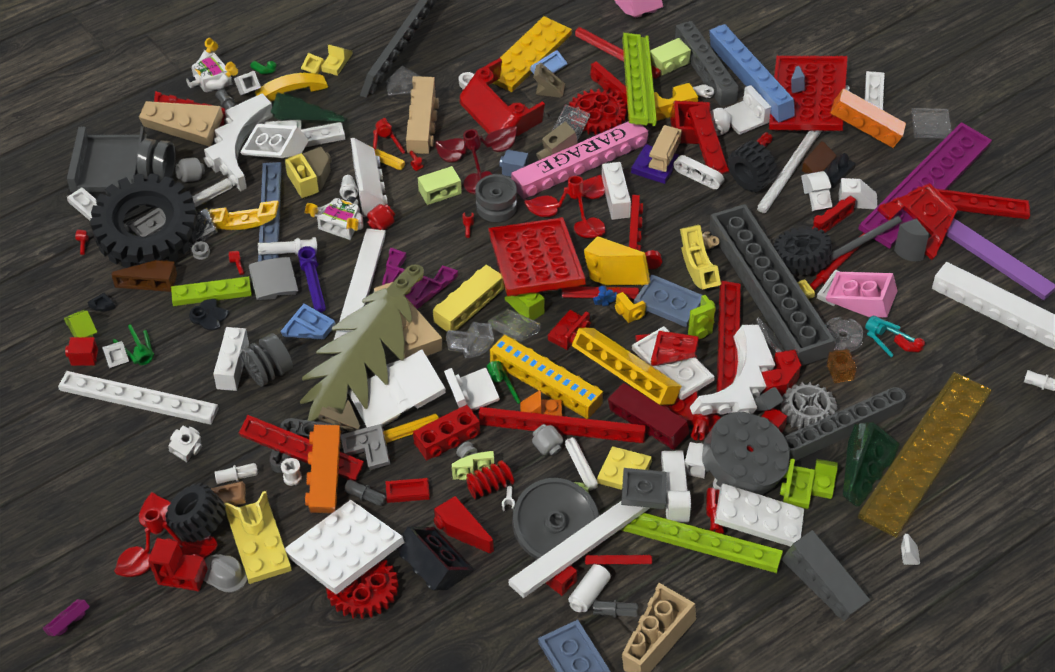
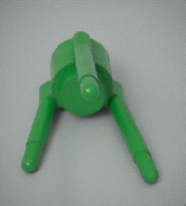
M128 325L137 346L134 348L133 354L125 348L127 356L132 359L134 364L146 365L150 363L155 355L151 348L147 330L143 331L145 346L141 344L132 325Z
M499 361L490 362L487 365V371L493 382H501L504 379L516 403L520 404L518 395L507 376V371L503 370L502 363Z

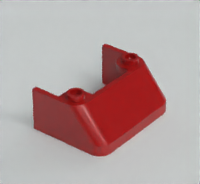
M499 58L476 71L460 94L459 102L488 134L496 130L516 127L517 137L542 122L545 103L542 101L530 109L522 103H513L507 106L488 86L500 79L502 59Z

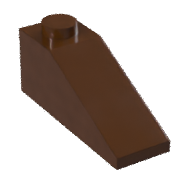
M154 260L113 271L111 275L115 288L172 292L171 286H174L177 272L174 262Z

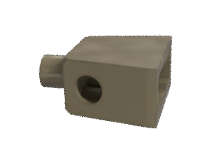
M565 121L543 137L544 149L536 153L539 160H542L578 144L576 132Z

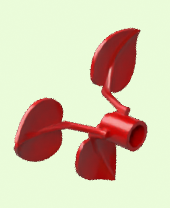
M601 175L584 181L580 176L569 177L568 187L564 188V193L559 203L552 196H540L531 200H525L526 207L533 214L549 217L557 214V208L561 207L568 193L571 198L579 200L582 221L574 225L575 233L585 238H595L605 234V225L600 219L592 217L586 220L582 202L583 196L588 199H596L605 194Z
M151 492L139 513L140 524L147 527L145 528L146 548L145 550L141 547L126 549L118 558L114 572L119 576L134 577L150 569L148 562L150 556L148 554L150 551V533L159 534L164 528L178 541L179 545L183 546L181 551L186 555L196 554L206 558L217 548L218 544L210 535L194 543L182 541L166 522L165 515L171 502Z

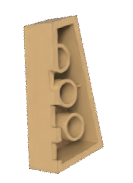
M413 76V89H411V105L409 107L406 136L407 153L414 151V153L429 154L430 146L433 147L434 137L431 135L435 134V123L433 121H437V110L435 109L439 108V98H436L434 77Z
M146 101L139 118L144 127L210 147L216 136L215 129L219 128L224 114L220 106Z
M393 282L374 288V292L388 288ZM407 299L411 310L412 322L409 323L400 312L404 335V359L420 350H423L426 356L441 351L442 337Z

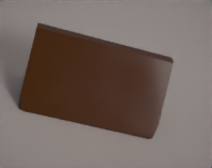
M821 141L804 160L802 171L807 174L824 171L836 159L837 155Z

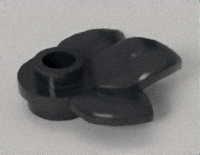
M207 299L201 302L199 306L191 309L189 319L194 324H200L204 329L217 330L220 328L219 322L224 321L228 317L229 311L216 307V299Z

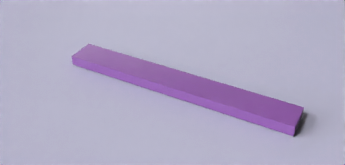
M953 218L945 234L947 237L1042 300H1045L1055 291L1054 283Z

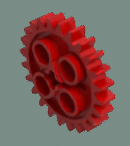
M590 89V93L583 91V95L578 93L577 98L573 97L572 102H569V107L577 110L575 113L580 111V115L582 112L583 116L589 117L587 120L582 117L577 118V115L573 116L572 120H575V122H571L581 127V132L587 130V134L594 132L597 135L598 132L603 133L625 122L626 104H623V99L619 100V95L613 96V92L607 94V90L600 92V89H597L594 92ZM576 121L585 124V126L578 124Z
M387 560L380 561L338 594L333 593L326 587L327 598L330 599L331 606H336L337 612L343 609L344 616L351 612L353 619L357 614H360L361 619H364L365 614L368 613L372 618L374 611L381 614V607L388 609V602H394V596L398 594L397 573L394 572L393 566H388Z

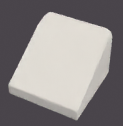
M905 534L901 544L903 563L905 565L920 564L918 546L909 534Z

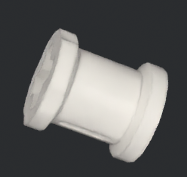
M294 458L285 459L281 464V470L284 473V483L290 486L299 484L302 480L301 472L299 471V461Z

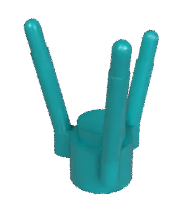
M874 315L869 318L865 326L868 330L867 335L873 338L890 357H893V353L876 335H882L885 330H888L896 335L901 334L912 342L915 340V338L899 331L901 329L900 326Z

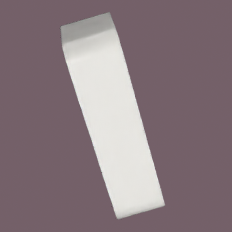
M661 451L662 471L666 472V519L680 523L689 522L691 497L690 491H687L683 451Z

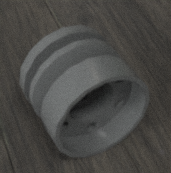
M274 333L259 339V346L252 343L249 347L241 349L240 353L248 373L259 386H264L268 381H273L275 379L274 373L282 376L293 369L292 360L286 347Z

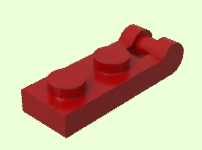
M850 195L846 199L839 201L832 209H828L824 215L815 216L813 228H818V231L822 229L824 233L829 231L854 212L856 199Z

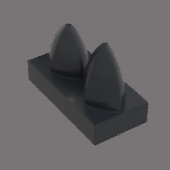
M847 153L838 156L824 170L832 188H835L841 182V178H845L855 169L856 163L849 160Z

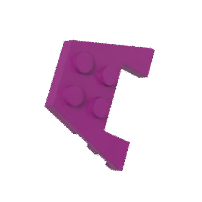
M394 248L389 249V258L382 285L394 282L405 270L400 268L407 258L405 252ZM442 265L434 279L423 276L422 280L415 283L411 288V292L405 295V297L418 309L458 277V270Z

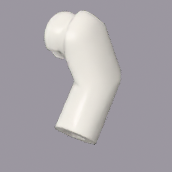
M699 85L692 87L699 96L711 98L714 95V89L710 86Z

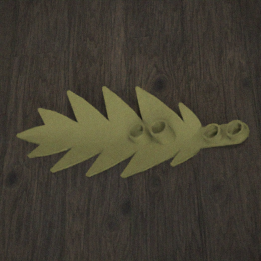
M416 264L408 266L388 288L376 291L362 299V303H371L348 315L332 327V331H353L338 337L318 349L316 354L337 355L315 367L302 377L303 381L325 377L300 401V404L313 401L308 421L317 420L322 407H333L339 411L338 413L342 414L346 405L348 385L364 409H367L369 393L365 364L385 385H388V370L381 341L401 361L404 360V335L400 312L409 323L412 322L410 306L404 295L409 294L414 284L422 280L424 274L422 266Z

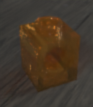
M849 349L829 352L827 367L834 383L854 380L856 365Z

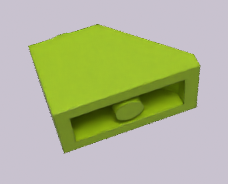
M526 293L505 297V300L528 323L544 314V297L539 293Z
M81 310L64 318L74 337H94L93 334L97 333L87 310Z

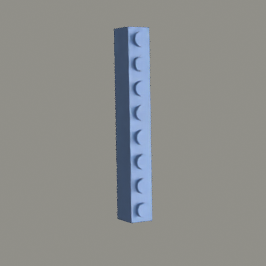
M725 24L709 30L711 48L746 87L751 85L771 106V115L778 122L794 117V99L734 33Z

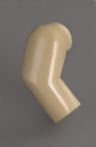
M708 231L702 233L705 248L711 249L719 244V239L713 235L709 236L711 232Z

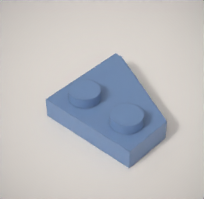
M303 304L281 330V334L284 337L325 339L336 323L333 319Z

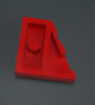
M658 331L651 358V366L694 358L699 337Z

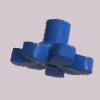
M600 286L599 296L593 298L595 305L602 304V306H608L609 302L612 303L616 300L617 292L613 293V290L607 291L606 286Z

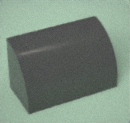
M917 218L900 224L894 249L897 255L908 261L923 260L929 233Z

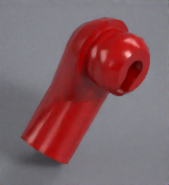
M901 334L894 338V342L906 352H920L925 345L924 340L921 338H916L914 342H909Z

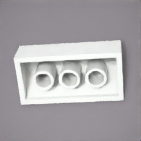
M351 138L353 164L362 216L367 217L368 212L378 204L388 205L387 196L382 194L385 193L384 182H380V180H383L382 170L378 169L380 167L379 156H375L374 148L355 138Z

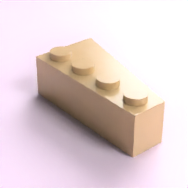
M658 583L654 596L650 598L648 607L644 615L641 616L636 631L633 632L622 653L624 671L651 672L695 622V603Z

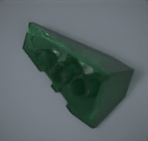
M277 92L270 112L275 114L274 118L285 121V118L323 121H347L348 119L332 111L323 110L315 104L305 103V100L283 92Z
M874 422L854 424L848 440L843 497L856 507H860L872 491V485L876 480L881 479L884 469L890 467L893 463L899 447V443Z

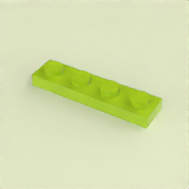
M249 276L171 286L173 306L201 303L207 299H216L217 301L252 296Z

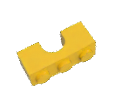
M690 83L673 87L671 99L661 98L657 92H654L656 120L670 117L674 100L698 102V95Z

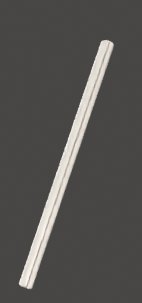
M809 130L759 203L757 208L759 212L764 214L768 211L822 130Z

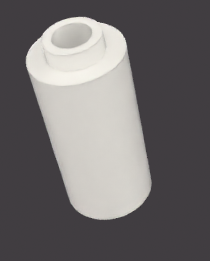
M592 565L568 598L570 607L576 612H586L610 580V573L600 565Z

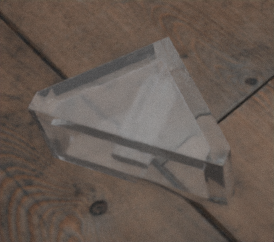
M401 66L386 80L388 95L411 93V89H413V76L419 75Z

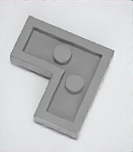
M381 424L341 435L344 454L350 456L365 452L370 470L390 465Z

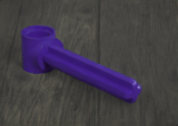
M304 246L298 251L300 267L305 271L313 307L318 312L323 313L326 307L316 270L318 267L314 248Z

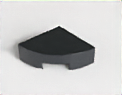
M105 293L88 301V306L95 311L105 312L116 308L113 301Z

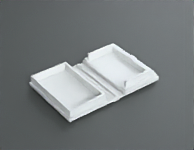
M423 350L387 368L388 385H385L376 375L367 380L369 393L367 409H364L351 389L348 390V394L366 427L381 424L383 427L398 419L400 413L415 406L418 409L446 393L445 387Z

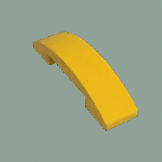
M295 73L276 78L264 84L255 91V95L258 96L263 93L271 102L276 100V94L304 87H309L310 91L313 92L328 88V85L323 75Z
M278 200L262 202L259 209L228 212L226 208L208 210L214 228L224 230L249 229L274 219L279 202Z

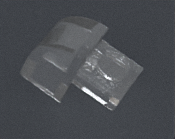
M472 322L467 332L448 330L446 333L448 350L463 352L464 358H473L484 354L494 341L491 324Z

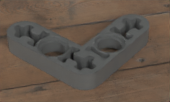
M288 418L282 421L280 428L288 430L290 427H294L291 428L290 432L309 439V435L305 433L307 429H314V425L334 424ZM272 449L270 455L271 469L274 472L282 473L281 464L283 461L280 464H276L280 460V455H282L283 461L292 457Z

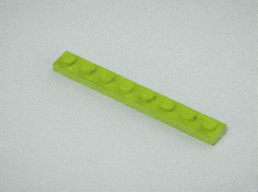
M647 513L641 514L620 529L625 532L777 573L783 552L779 549Z

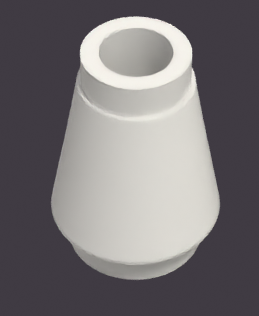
M345 175L342 178L340 195L345 200L350 196L356 198L358 195V188L351 175Z

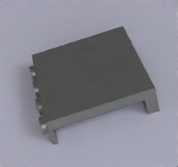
M141 126L140 135H88L86 127H78L67 176L70 192H76L80 188L85 189L87 192H105V189L111 184L119 189L118 180L125 177L128 178L131 184L134 183L133 175H138L137 157L140 144L144 139H149V135L145 133L144 126Z

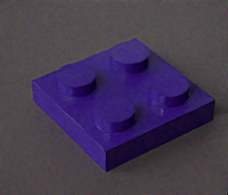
M645 144L631 167V173L665 184L674 170L673 163L679 155L674 153L669 166H667V172L649 168V163L652 160L649 154L653 146Z

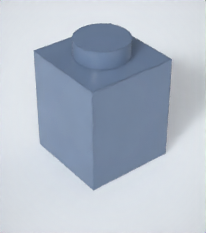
M506 150L505 155L501 156L499 164L502 167V175L511 177L512 172L528 166V153Z

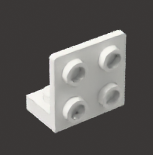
M751 85L745 87L743 101L724 108L731 116L730 126L739 135L769 123L771 106Z
M452 368L444 371L459 408L468 405L474 411L500 400L487 368L480 369L461 378L459 374L454 375Z

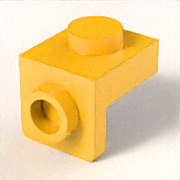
M623 292L616 295L615 309L628 323L639 320L645 315L646 303L644 301L633 305Z

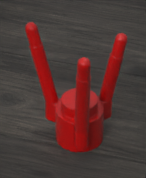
M386 118L379 120L375 126L376 130L373 131L374 150L377 148L378 136H390L401 153L404 154L405 151L394 136L390 123Z

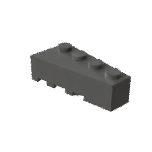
M813 530L794 542L781 559L844 622L864 608L870 601L868 596Z

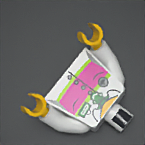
M207 38L205 41L207 50H204L199 60L192 65L193 76L186 78L190 88L199 85L204 92L219 90L232 85L231 75L235 76L238 74V69L233 62H229L225 66L215 53H211L218 49V44L211 38Z
M350 196L346 201L335 198L322 207L312 203L306 204L304 213H309L311 217L317 216L318 228L320 230L351 240L354 232L363 228V216L359 211L358 200L355 197Z

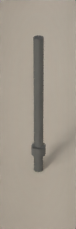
M896 216L833 251L830 262L902 222L901 218Z

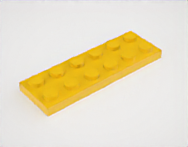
M545 16L541 18L500 57L502 59L501 76L493 84L513 92L532 74L529 68L560 47L572 35V29Z

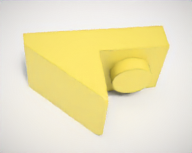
M328 45L329 56L321 66L322 72L338 76L353 52Z

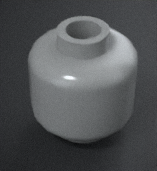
M197 158L181 159L175 169L177 178L181 179L184 183L197 182L201 179L202 174L205 173L203 163H200Z
M543 424L533 432L532 443L542 455L551 454L554 456L562 449L560 445L563 442V437L554 426Z

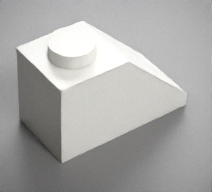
M841 178L839 201L851 195L856 199L854 208L875 209L877 207V193L861 179Z

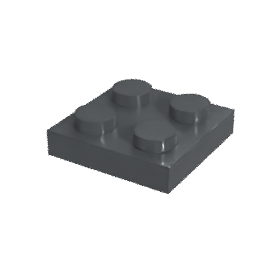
M633 468L623 469L621 505L665 509L666 472Z

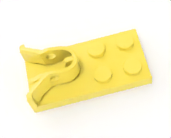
M266 491L262 492L256 503L246 506L235 507L229 503H224L248 583L251 584L292 571Z

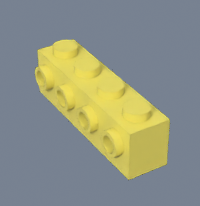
M488 265L477 270L469 280L464 281L456 291L451 292L443 302L435 306L433 309L434 323L450 334L454 333L504 289L501 274Z

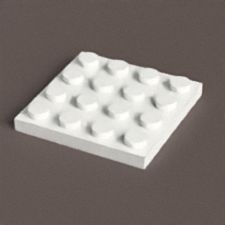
M350 500L297 540L293 541L285 548L288 558L333 593L338 594L405 542L400 534Z

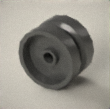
M144 139L138 151V174H143L146 180H148L149 174H159L160 181H162L164 176L171 178L175 167V147L173 142L161 140L157 143L153 139Z
M492 174L480 179L476 184V210L479 216L490 222H502L513 217L517 210V187L511 178L501 174Z

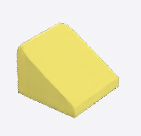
M308 53L301 69L318 74L322 70L321 66L325 60Z

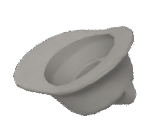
M218 554L204 559L208 568L203 580L204 582L223 592H235L245 585L247 576L244 567L234 557Z

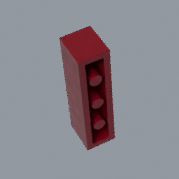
M623 383L608 398L611 412L630 424L646 425L645 433L673 450L689 434L688 422L682 415H676L667 406L659 405L632 386L630 387Z

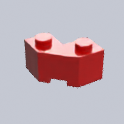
M795 350L775 353L774 370L761 373L766 384V388L761 392L762 394L776 387L783 397L788 388H792L798 382L801 364Z

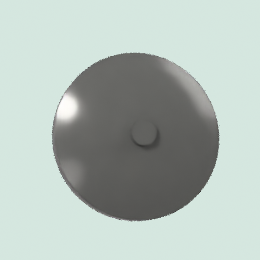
M547 478L531 484L519 496L512 514V526L520 546L530 556L538 560L599 517L594 500L581 486L562 478Z

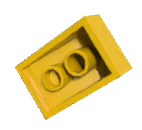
M598 236L584 249L591 280L604 285H648L650 283L644 252Z

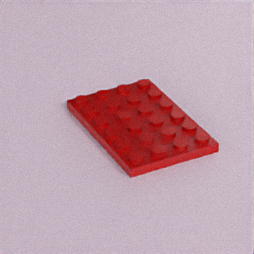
M776 56L774 78L794 99L795 116L778 122L770 113L769 130L843 131V120L830 112L835 98L843 88L846 89L848 56ZM796 66H799L805 76L804 91L792 93L791 79Z
M563 217L488 228L507 296H518L526 293H538L540 291L586 285L584 273Z

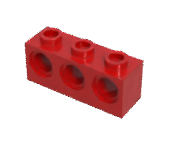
M465 405L414 430V444L427 461L479 435L480 421L469 406Z

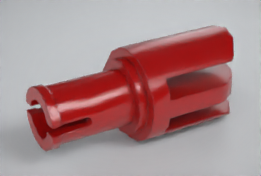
M708 488L706 492V514L710 517V531L714 532L715 530L716 533L723 534V526L714 523L720 490Z

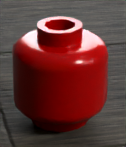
M378 204L368 212L367 217L369 221L367 224L371 229L386 230L395 222V213L387 204Z

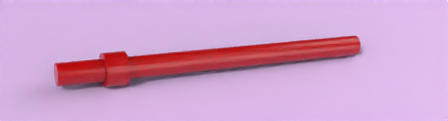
M860 246L838 257L825 270H821L816 275V279L810 284L812 289L815 291L822 283L825 284L830 275Z

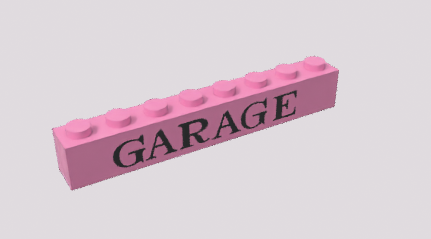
M628 121L511 173V179L515 182L517 193L522 199L528 198L554 185L565 182L571 176L580 175L619 156L643 147L648 141V130L641 124L635 125Z

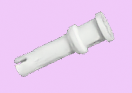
M316 237L309 240L296 238L294 241L258 243V255L295 253V255H298L299 249L304 246L314 248L317 254Z

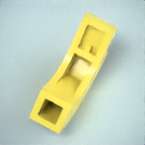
M694 225L680 229L683 243L681 249L693 282L700 289L721 285L718 266L713 265L707 256L701 226Z

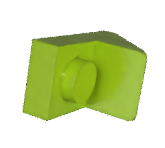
M816 460L811 495L832 499L838 468L837 462Z

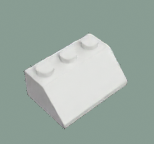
M256 124L240 153L251 156L291 157L301 154L309 140L297 126Z

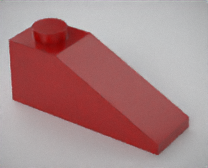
M456 496L434 508L435 518L433 520L439 530L442 529L448 536L491 554L494 552L491 536Z

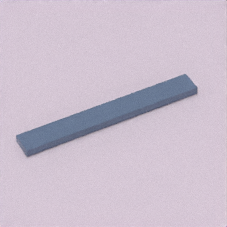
M281 162L263 163L261 203L278 200L279 206L276 217L260 225L259 243L279 242ZM279 254L258 255V262L278 258Z

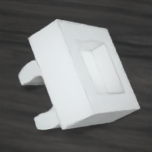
M122 341L102 347L109 368L129 362Z

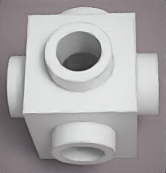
M182 426L180 430L176 429L170 438L169 452L188 462L193 454L196 455L202 447V444H200V433L192 427Z

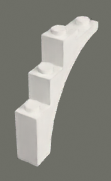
M263 93L225 110L226 125L215 129L216 138L214 140L216 144L204 149L206 156L204 161L207 167H211L215 173L221 171L223 175H227L232 185L236 186L240 191L247 187L245 176L237 163L239 150L244 140L254 130L256 124H261L273 117L272 104Z
M742 325L733 337L737 347L738 367L733 383L717 393L699 396L690 406L692 414L754 413L757 409L754 398L759 397L760 393L766 388L761 373L772 370L775 366L760 325Z

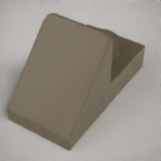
M542 63L536 65L533 76L538 82L536 95L562 97L565 83Z
M349 400L342 414L338 413L339 411L333 407H322L318 417L319 420L340 425V428L350 432L359 430L360 424Z

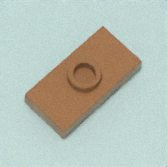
M243 481L211 488L224 503H229L233 506L246 503L245 484Z

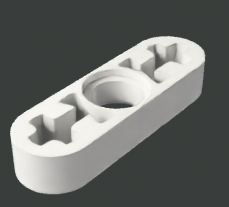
M681 155L673 163L677 172L712 189H718L724 182V177L720 172L687 156Z

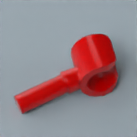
M410 151L409 153L413 158L410 162L413 170L417 171L423 168L421 164L422 158L417 157L414 151Z
M465 212L463 213L466 238L470 237V228L474 224V213L470 217H466Z
M77 230L75 238L81 243L80 254L85 255V244L88 242L89 236L86 230Z
M230 251V263L236 262L239 274L243 275L244 271L239 251Z

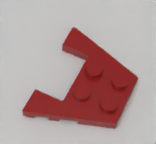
M929 183L909 192L907 195L900 198L897 197L886 204H881L877 210L888 221L895 217L902 209L913 219L917 218L926 231L932 235L927 241L925 255L933 260L958 209Z

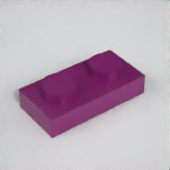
M77 599L42 629L49 636L62 635L67 631V626L72 621L76 622L86 614L85 610L89 608V605L85 600Z

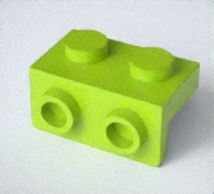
M706 295L701 296L700 307L690 310L688 335L698 336L699 339L704 338L713 331L716 307L714 302L709 300Z
M791 459L790 466L783 478L787 479V483L782 482L780 495L784 496L783 502L808 509L815 470L794 466L795 459Z

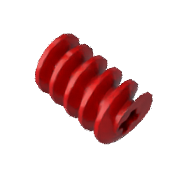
M502 460L498 461L497 465L491 464L489 468L483 467L482 472L475 470L474 475L468 473L466 476L468 489L474 499H476L477 492L483 497V490L491 494L492 486L498 491L499 483L504 488L507 487V480L512 485L515 483L509 466Z

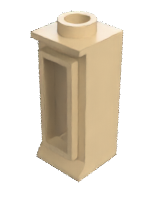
M663 126L649 154V157H652L649 168L667 172V166H669L681 142V129Z

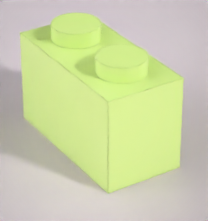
M677 38L650 50L651 65L659 68L662 76L690 63L691 49Z
M452 166L418 177L419 192L427 205L462 194L461 180Z

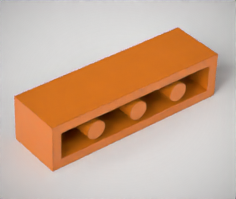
M844 88L835 98L830 112L892 148L903 137L906 126L905 122Z
M314 425V432H310L309 444H313L312 452H308V465H311V472H307V485H310V493L305 495V506H309L310 513H333L336 511L341 438L340 425Z

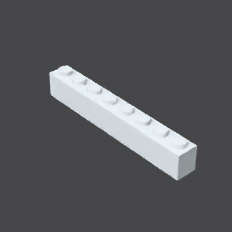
M945 262L935 275L932 286L933 290L1055 349V314L948 262Z

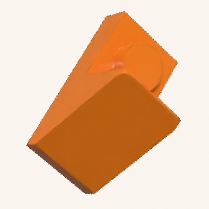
M540 390L520 402V411L562 416L561 399L541 400Z

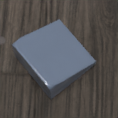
M796 66L791 79L792 93L804 91L805 76L799 66Z

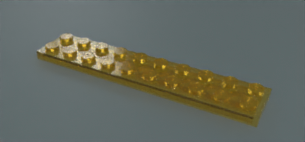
M953 372L859 512L858 518L897 538L991 393V389Z

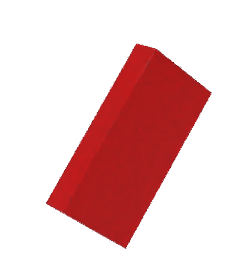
M428 478L386 481L387 503L430 500Z

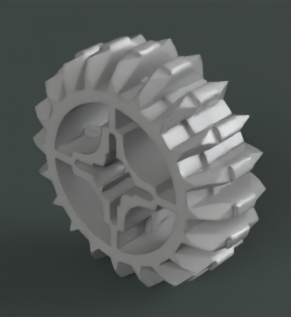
M801 382L799 386L794 384L792 389L788 388L782 397L783 402H781L780 406L782 412L787 415L786 423H790L791 428L798 427V430L835 414L837 412L836 398L832 397V392H827L826 387L819 388V383L813 386L811 382L808 385Z

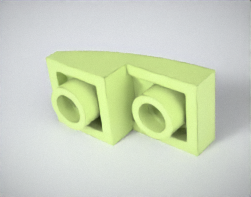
M488 451L473 454L452 463L453 480H466L468 473L474 475L473 471L475 470L482 472L483 467L489 468L491 464H494V452Z

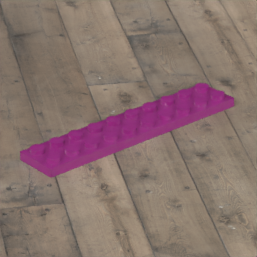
M961 122L859 225L858 230L868 233L887 222L888 220L877 210L881 204L891 202L897 197L900 198L907 195L909 192L917 189L918 186L922 187L930 183L935 189L948 190L991 145L992 140ZM903 209L896 215L901 218L902 222L873 239L891 249L896 243L900 224L914 220Z

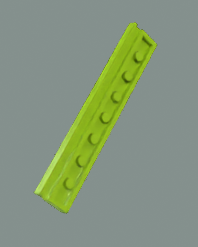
M623 33L622 42L629 123L635 125L652 123V126H655L657 120L649 37L647 35L641 37L639 34Z

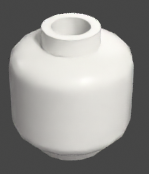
M723 108L711 110V119L717 136L727 133L731 122L730 114Z

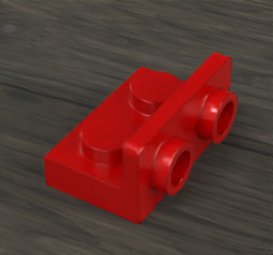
M569 310L550 331L548 340L568 350L575 339L578 329L590 327V313L586 311L581 316Z

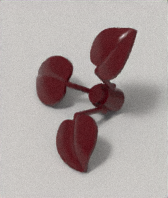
M508 127L496 130L488 134L485 140L482 135H478L477 130L469 129L464 132V139L453 138L445 141H436L437 152L442 160L446 162L459 161L462 154L467 153V149L473 152L477 173L468 175L464 179L463 185L467 192L475 195L476 184L485 176L492 175L489 171L481 173L476 151L481 146V142L486 147H492V150L495 152L506 151L515 143L517 128Z

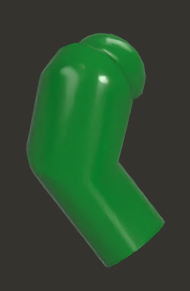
M253 61L250 65L251 69L260 74L274 73L277 66L273 61H268L267 66L257 61Z

